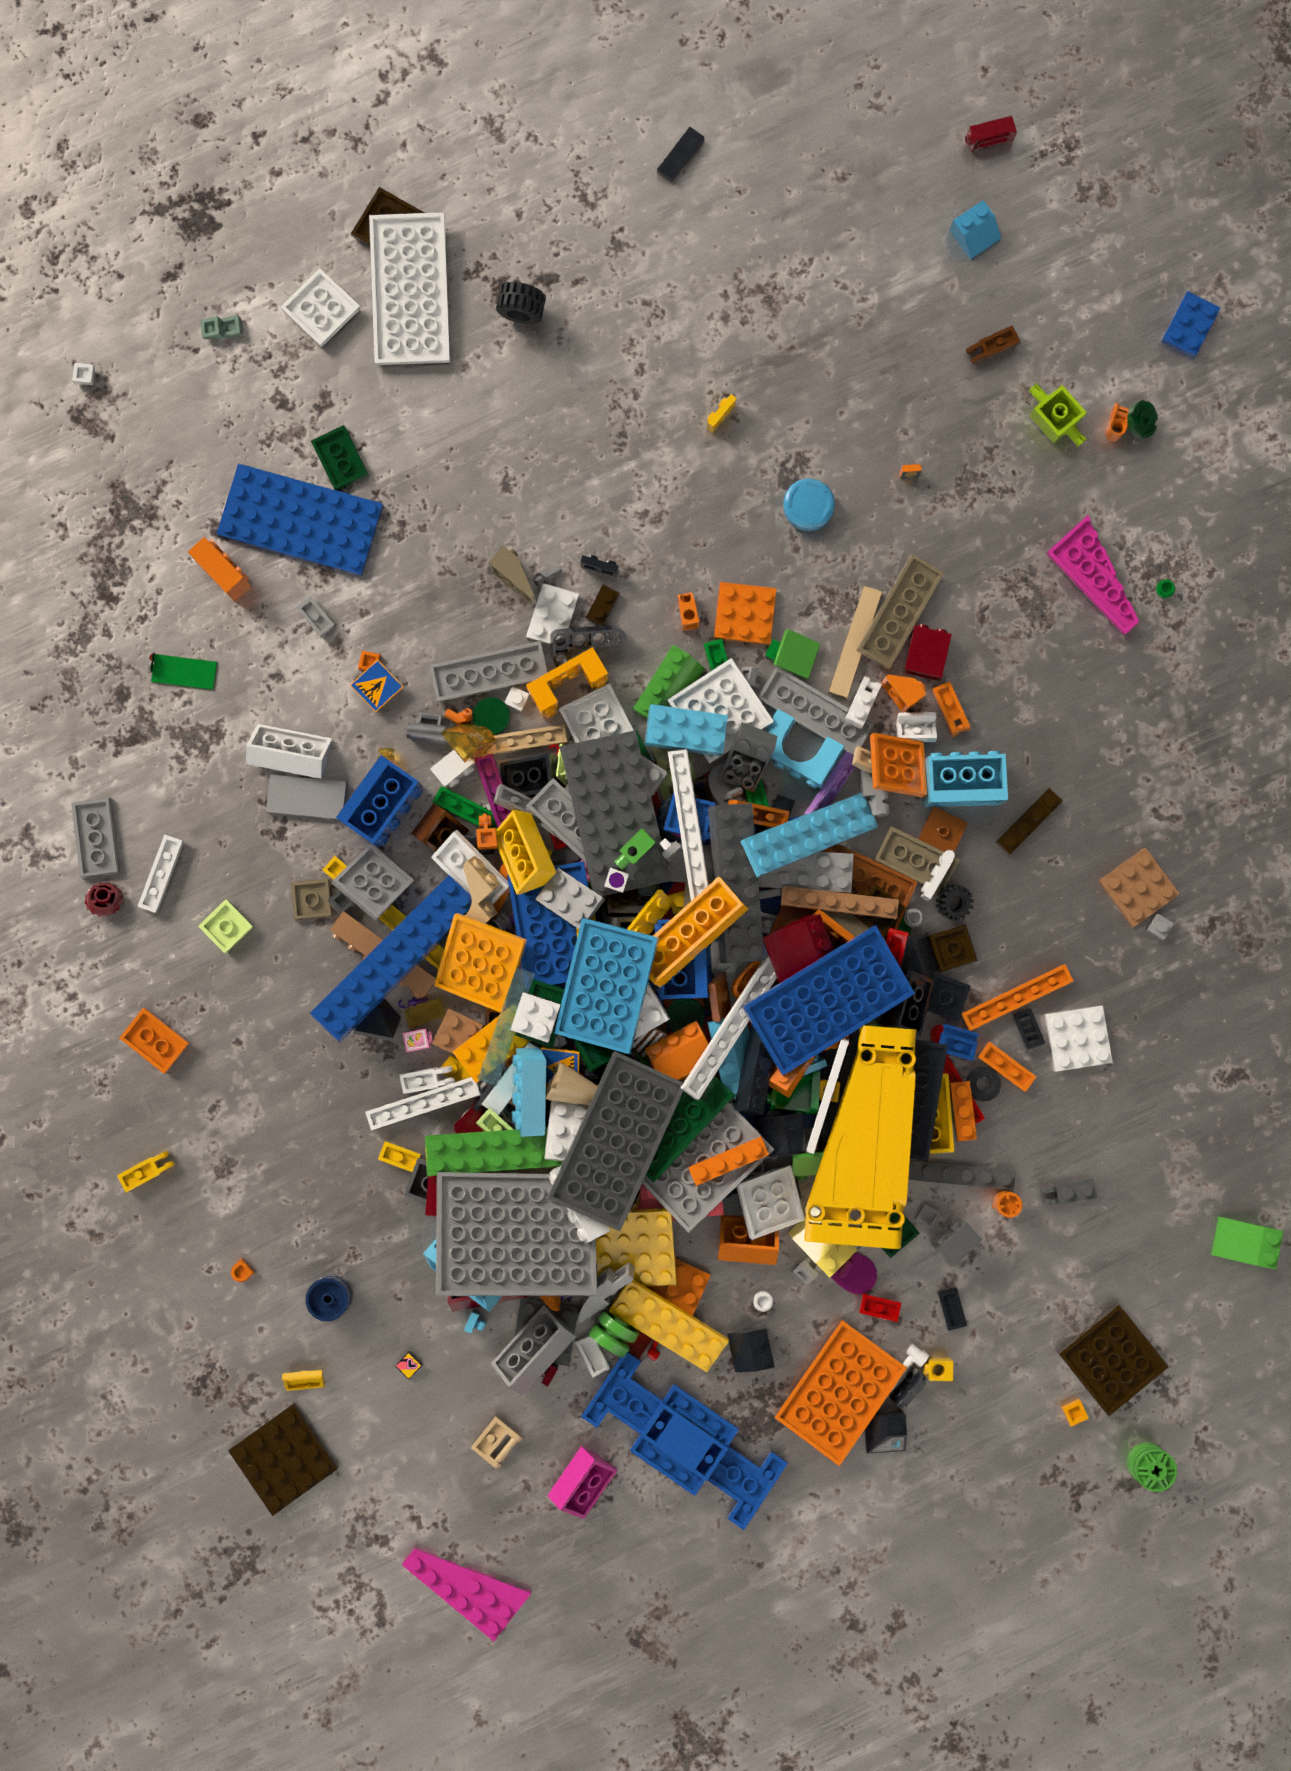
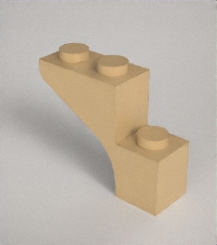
M475 855L463 865L472 898L470 910L465 916L486 924L498 913L493 904L485 898L497 889L500 883L497 881L496 876L488 871L483 861Z

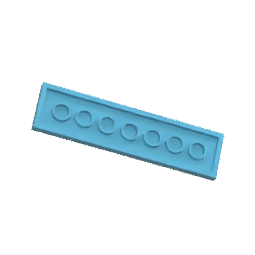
M859 793L745 838L740 842L756 877H759L879 826L872 815L866 798L862 797V793Z

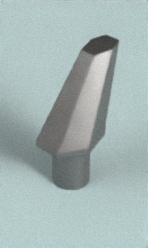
M558 567L537 573L538 577L533 583L539 587L543 582H549L563 571Z

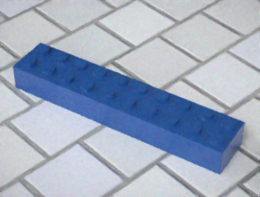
M448 875L310 1012L311 1017L340 1044L449 934L454 914L466 915L472 904L471 895Z

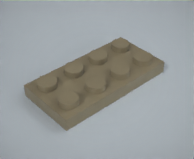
M890 826L874 861L924 885L926 881L930 882L933 877L930 874L935 865H940L939 858L942 856L943 851ZM954 857L936 892L942 893L941 889L943 887L947 888L946 885L949 884L960 859Z

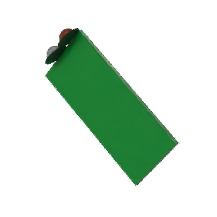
M155 652L150 654L149 659L152 662L148 665V670L152 673L151 682L213 690L217 662L155 654Z

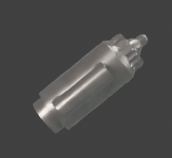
M419 712L418 722L408 723L406 733L407 739H411V741L441 745L452 744V741L459 739L460 736L453 732V728L441 725L443 714ZM422 720L438 721V724L422 723Z

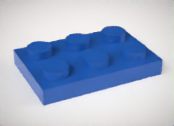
M1187 291L1161 342L1195 358L1221 307Z

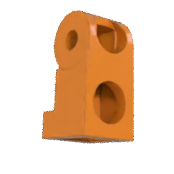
M693 593L677 595L682 631L699 629L700 622Z

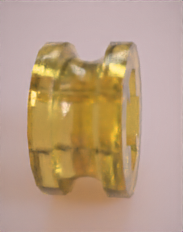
M377 749V752L380 753L377 758L382 755L388 760L395 759V756H393L395 749Z

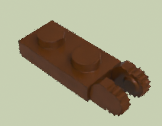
M1013 325L979 340L978 343L969 346L966 352L971 354L981 348L983 353L971 359L972 364H976L985 358L988 359L1019 345L1021 341Z

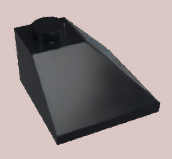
M902 1410L876 1412L865 1428L867 1454L906 1451V1415Z

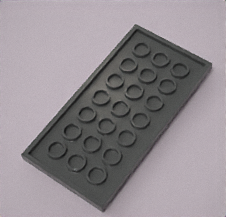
M636 730L560 746L592 891L601 897L620 893L604 887L610 868L629 874L623 892L670 882L666 859L662 856L664 850L660 845L661 837ZM640 829H643L656 844L634 865L630 862L622 870L614 862L622 855L619 850ZM632 847L629 850V854L631 856H634L637 853V849L635 847Z
M613 1051L547 1199L621 1231L684 1091L681 1089L683 1083Z

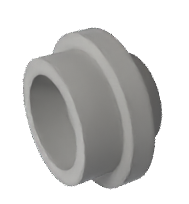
M916 908L909 909L904 914V922L909 927H918L923 922V914Z

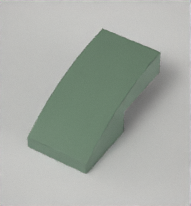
M239 315L222 319L215 316L200 320L203 339H224L243 335L242 321Z

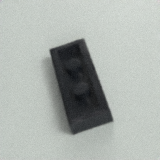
M689 127L657 168V173L672 183L702 144L705 137L692 127Z

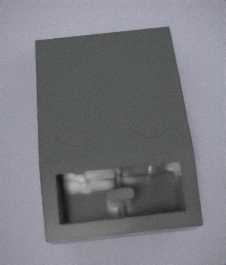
M741 722L718 779L754 792L775 750L777 736Z

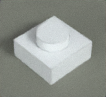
M74 363L72 379L74 384L93 385L95 366L92 364Z
M512 686L504 703L522 712L530 694Z

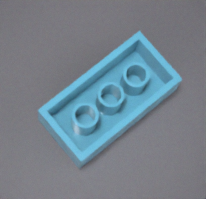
M651 704L648 711L644 746L670 750L687 749V752L721 756L724 750L728 715Z
M540 1047L516 1048V1055H513V1066L516 1067V1074H513V1086H516V1092L512 1094V1101L515 1104V1111H512V1121L515 1123L516 1130H519L521 1137L545 1135L546 1058Z

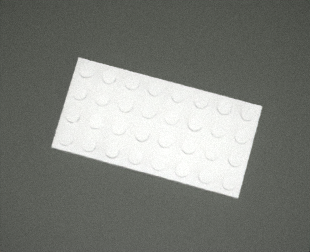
M444 212L369 215L375 365L450 363Z

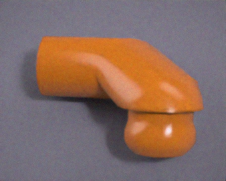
M448 708L444 717L460 725L469 722L472 719L473 712L471 709L466 708L464 711L456 713Z

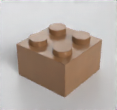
M448 1008L432 1044L453 1054L455 1049L484 1028V1024Z

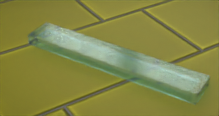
M516 967L478 1080L497 1086L515 1035V1031H512L511 1027L522 993L529 994L535 973Z

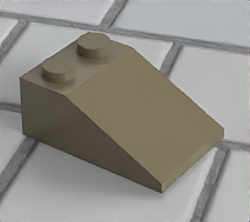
M503 545L488 562L491 572L535 608V596L517 557L518 553L511 547L507 549Z

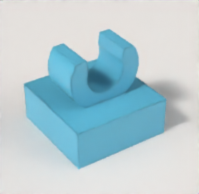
M473 1309L464 1331L472 1333L474 1328L480 1331L484 1330L487 1322L478 1319L481 1312Z

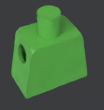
M640 829L619 850L622 855L614 862L622 870L630 862L634 865L656 842L643 829ZM632 847L637 849V853L634 856L629 854V850Z

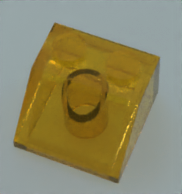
M460 724L441 732L442 736L464 763L483 756L497 742L493 733L484 726Z

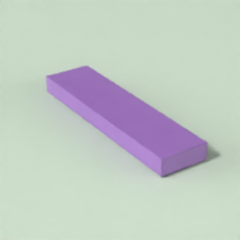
M848 751L844 753L804 813L805 815L831 805L856 767L852 765L854 757L852 753Z

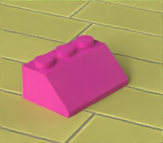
M581 1446L547 1496L561 1511L585 1519L618 1469L595 1452Z

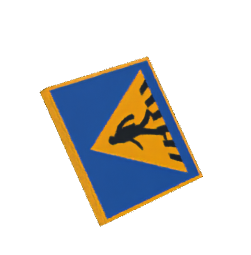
M378 659L350 684L375 713L404 688Z
M541 1047V1051L546 1058V1084L552 1079V1072L558 1062L564 1063L580 1074V1052Z

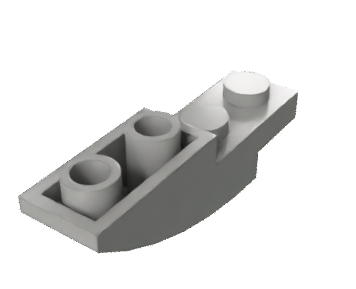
M630 1262L615 1272L609 1267L596 1278L597 1295L582 1297L577 1322L581 1323L586 1319L588 1320L598 1311L604 1310L609 1305L610 1295H614L620 1288L629 1285L634 1280L635 1267Z

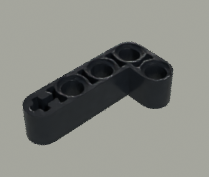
M618 625L556 629L550 635L551 659L554 665L558 667L570 660V650L620 646L625 642L626 634ZM618 632L620 635H617V638L614 639L613 636ZM596 633L602 634L599 640H593V636ZM583 635L581 641H574L575 636ZM558 636H564V640L561 643H556L555 640ZM565 655L563 661H556L557 656Z

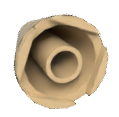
M558 1062L552 1072V1079L548 1082L546 1099L589 1105L597 1085L564 1063Z

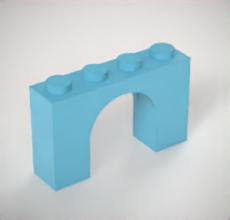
M777 709L772 718L774 722L765 729L766 732L777 736L776 747L770 760L774 762L773 765L778 769L783 770L785 768L790 771L789 774L794 778L799 779L801 777L806 780V784L810 787H819L821 789L844 752V745L827 736L818 753L812 759L805 762L791 760L783 751V743L794 726L795 719Z

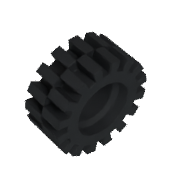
M957 884L946 885L947 889L943 887L941 889L943 892H938L937 894L940 898H936V902L939 903L936 905V908L939 909L938 912L951 920L959 921L960 918H966L965 914L969 915L971 913L968 909H973V906L970 905V903H974V899H971L973 897L972 893H969L968 889ZM955 895H958L960 902L955 909H951L950 900Z

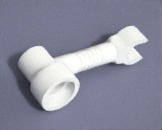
M912 1344L906 1351V1354L909 1356L903 1362V1365L907 1369L900 1379L913 1363L922 1367L930 1355Z

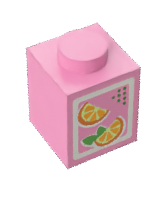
M428 1029L403 1033L406 1052L431 1048L433 1036L432 1032H428Z

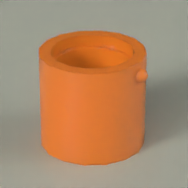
M1002 1190L994 1196L992 1207L998 1214L1012 1218L1021 1212L1022 1201L1017 1194Z

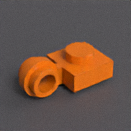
M482 814V816H479V827H483V829H476L477 849H497L496 828H488L491 827V815Z

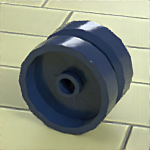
M326 1275L316 1280L309 1287L306 1293L305 1304L308 1312L314 1318L330 1322L338 1319L349 1309L353 1299V1291L345 1278L338 1275ZM327 1295L331 1296V1301L326 1298Z

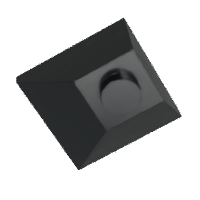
M384 999L354 1029V1034L393 1041L401 1021V1016Z

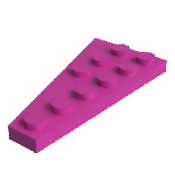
M1087 515L1054 545L1046 555L1124 636L1139 620L1130 601L1126 598L1123 591L1124 588L1119 583L1116 571L1105 548L1102 547L1098 539V534L1090 522L1089 515Z
M416 1547L402 1563L403 1567L492 1641H495L532 1592L527 1589L518 1588L509 1582L505 1583L497 1580L493 1576L472 1568L460 1566L451 1560L447 1561L439 1558L435 1554Z

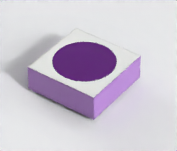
M610 868L604 887L623 893L629 874Z

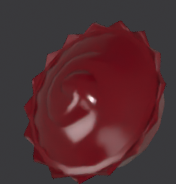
M100 882L88 889L84 903L87 905V910H90L92 914H96L98 917H107L120 910V905L123 904V895L116 885H112L109 882Z

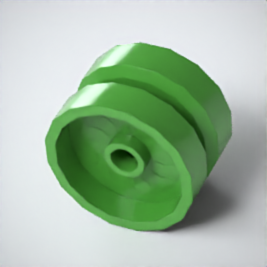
M603 1310L598 1317L601 1325L594 1324L589 1331V1336L608 1351L624 1358L629 1351V1346L626 1342L634 1343L639 1332L609 1311Z

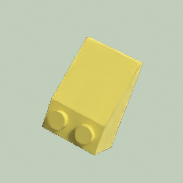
M816 1206L810 1210L811 1216H817L820 1213ZM805 1215V1220L797 1223L787 1234L830 1278L857 1249L852 1245L804 1241Z

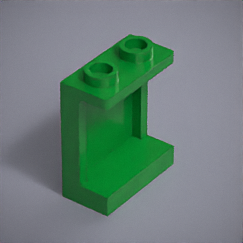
M814 1071L811 1075H804L789 1098L771 1088V1092H767V1104H770V1110L816 1115L819 1109L821 1072Z

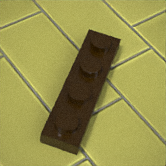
M1048 788L995 843L1008 855H1011L1063 800Z

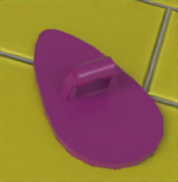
M855 1252L830 1278L846 1291L853 1294H862L870 1291L875 1285L877 1269L870 1259Z

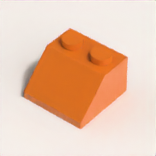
M888 674L881 682L883 689L902 713L907 712L919 703L927 694L924 684L915 678Z

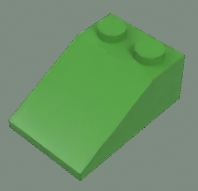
M1218 1216L1211 1255L1276 1270L1283 1231Z

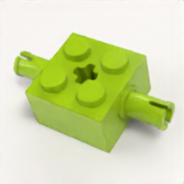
M1038 383L1029 389L1028 392L1039 402L1029 416L1053 444L1064 435H1068L1077 447L1087 440L1076 428L1087 412L1063 385L1049 395Z

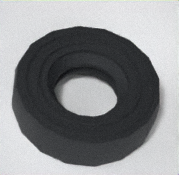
M977 1067L967 1076L966 1081H970L971 1095L976 1100L990 1101L1000 1092L1001 1079L998 1073L991 1068ZM983 1076L987 1077L991 1082L989 1090L984 1092L980 1091L976 1086L977 1080Z

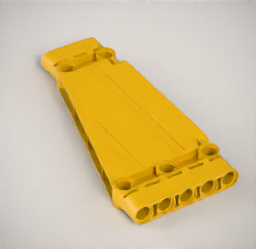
M862 1026L859 1028L858 1050L805 1208L804 1241L901 1249L902 1226L905 1220L903 1212L907 1203L915 1091V1070L913 1069L916 1061V1030L877 1026ZM861 1044H872V1047L861 1046ZM881 1045H889L892 1048H881ZM901 1047H911V1050L901 1049ZM865 1050L871 1053V1057L867 1061H864L861 1057L862 1052ZM904 1053L910 1056L907 1064L901 1062V1056ZM815 1206L819 1207V1215L811 1216L810 1210ZM859 1210V1217L851 1219V1211ZM898 1213V1220L893 1223L890 1222V1215Z

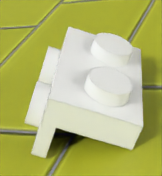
M936 712L898 713L896 721L897 737L922 742H936Z

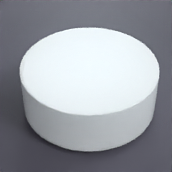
M760 1291L755 1294L753 1303L757 1310L765 1312L772 1307L773 1298L768 1292Z

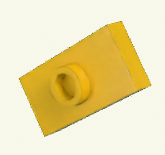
M322 1370L283 1373L282 1376L286 1391L325 1387V1378Z

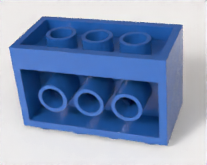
M381 755L336 818L377 848H380V846H385L388 842L390 832L392 830L395 831L401 823L399 820L403 814L406 816L409 813L413 800H418L422 795L423 790L421 789L423 786L418 780ZM396 786L397 789L392 791L391 789ZM382 802L386 803L384 807L380 805ZM371 817H372V818L374 817V821H373V822H370V821H369Z
M658 920V924H655V933L670 920ZM711 943L683 969L678 971L661 988L657 986V994L660 995V999L710 997L708 984L712 981ZM682 974H683V976H685V980L683 981V984H682V981L679 980V977H680Z

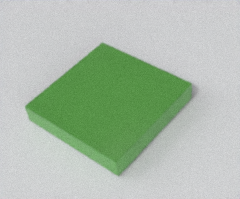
M786 629L773 665L801 678L808 679L820 643Z

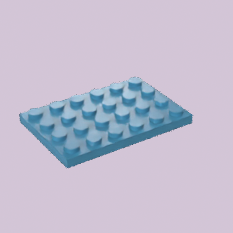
M582 918L554 1034L631 1054L659 937Z

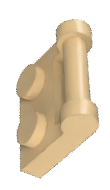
M496 1415L473 1443L471 1449L494 1468L499 1469L502 1465L501 1462L517 1442H521L523 1436ZM508 1434L511 1437L498 1455L493 1457L491 1453Z

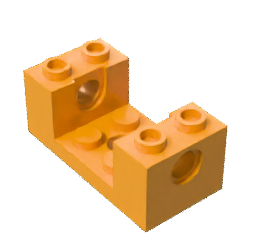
M593 647L526 685L530 697L543 718L546 716L551 718L559 710L558 701L550 688L556 689L563 684L564 680L576 678L579 675L578 672L581 671L592 690L607 685L606 682L609 681L608 672Z

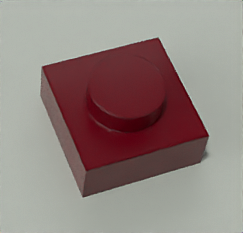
M552 1363L541 1375L543 1377L541 1383L548 1387L559 1366Z

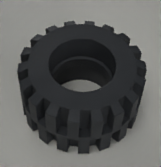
M507 282L500 286L496 311L502 317L516 323H539L542 320L546 295L532 285L521 282Z

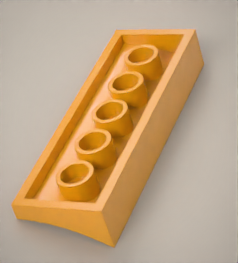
M721 877L716 878L653 935L659 937L649 977L654 985L660 988L665 985L678 971L683 969L697 954L749 909Z

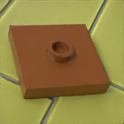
M933 806L918 839L943 852L947 850L955 852L968 822Z
M719 972L708 984L714 1022H720L730 1011L731 1007L726 972Z

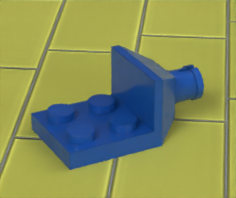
M673 792L664 831L681 835ZM695 798L702 844L708 845L711 843L708 807L717 805L714 802Z

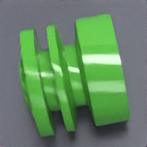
M1150 1442L1140 1443L1129 1452L1127 1469L1130 1475L1145 1489L1153 1492H1162L1170 1488L1175 1482L1177 1465L1173 1457L1158 1445Z

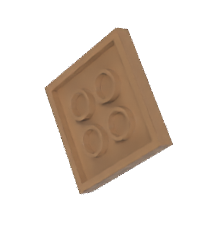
M1146 847L1098 881L1132 928L1180 894Z

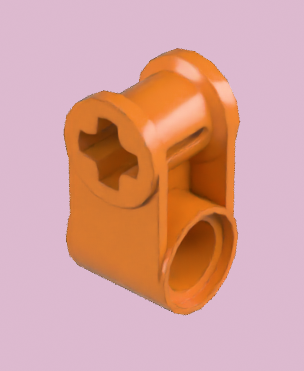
M1115 402L1111 410L1105 431L1106 438L1111 442L1118 441L1128 426L1127 415L1129 409L1120 406L1117 402ZM1113 428L1118 429L1119 433L1114 432Z

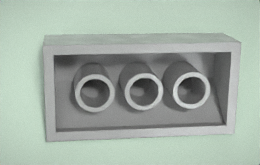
M543 1305L491 1362V1365L510 1389L523 1396L576 1336L546 1305Z

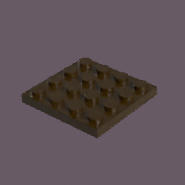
M1119 1304L1112 1307L1058 1352L1059 1356L1108 1417L1169 1368Z
M295 1403L228 1450L272 1516L339 1468Z

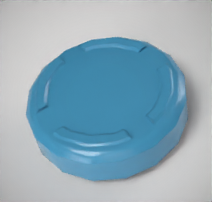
M811 478L798 480L792 484L785 493L783 501V511L786 519L792 526L803 531L819 530L825 526L831 519L835 507L834 496L829 487L820 480Z

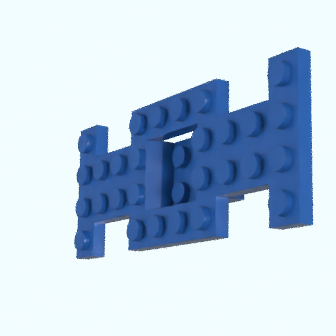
M630 1352L624 1358L620 1357L582 1413L581 1418L598 1428L608 1412L640 1433L631 1446L630 1452L694 1496L705 1481L712 1483L737 1501L727 1518L745 1530L788 1462L773 1451H770L761 1467H759L729 1446L739 1430L737 1426L674 1383L665 1397L661 1399L631 1378L640 1365L641 1360Z

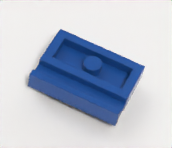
M943 1024L944 1029L939 1043L948 1045L946 1054L974 1061L978 1043L976 1041L979 1033Z

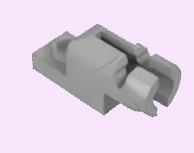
M859 768L860 793H862V797L870 798L868 803L874 817L888 816L890 814V805L882 801L889 799V791L873 789L871 773Z

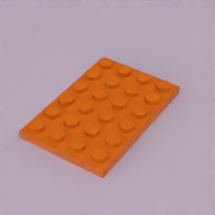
M841 1320L774 1418L840 1466L907 1367L845 1321Z

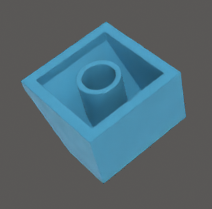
M984 200L954 219L949 229L970 259L1001 240L995 216Z

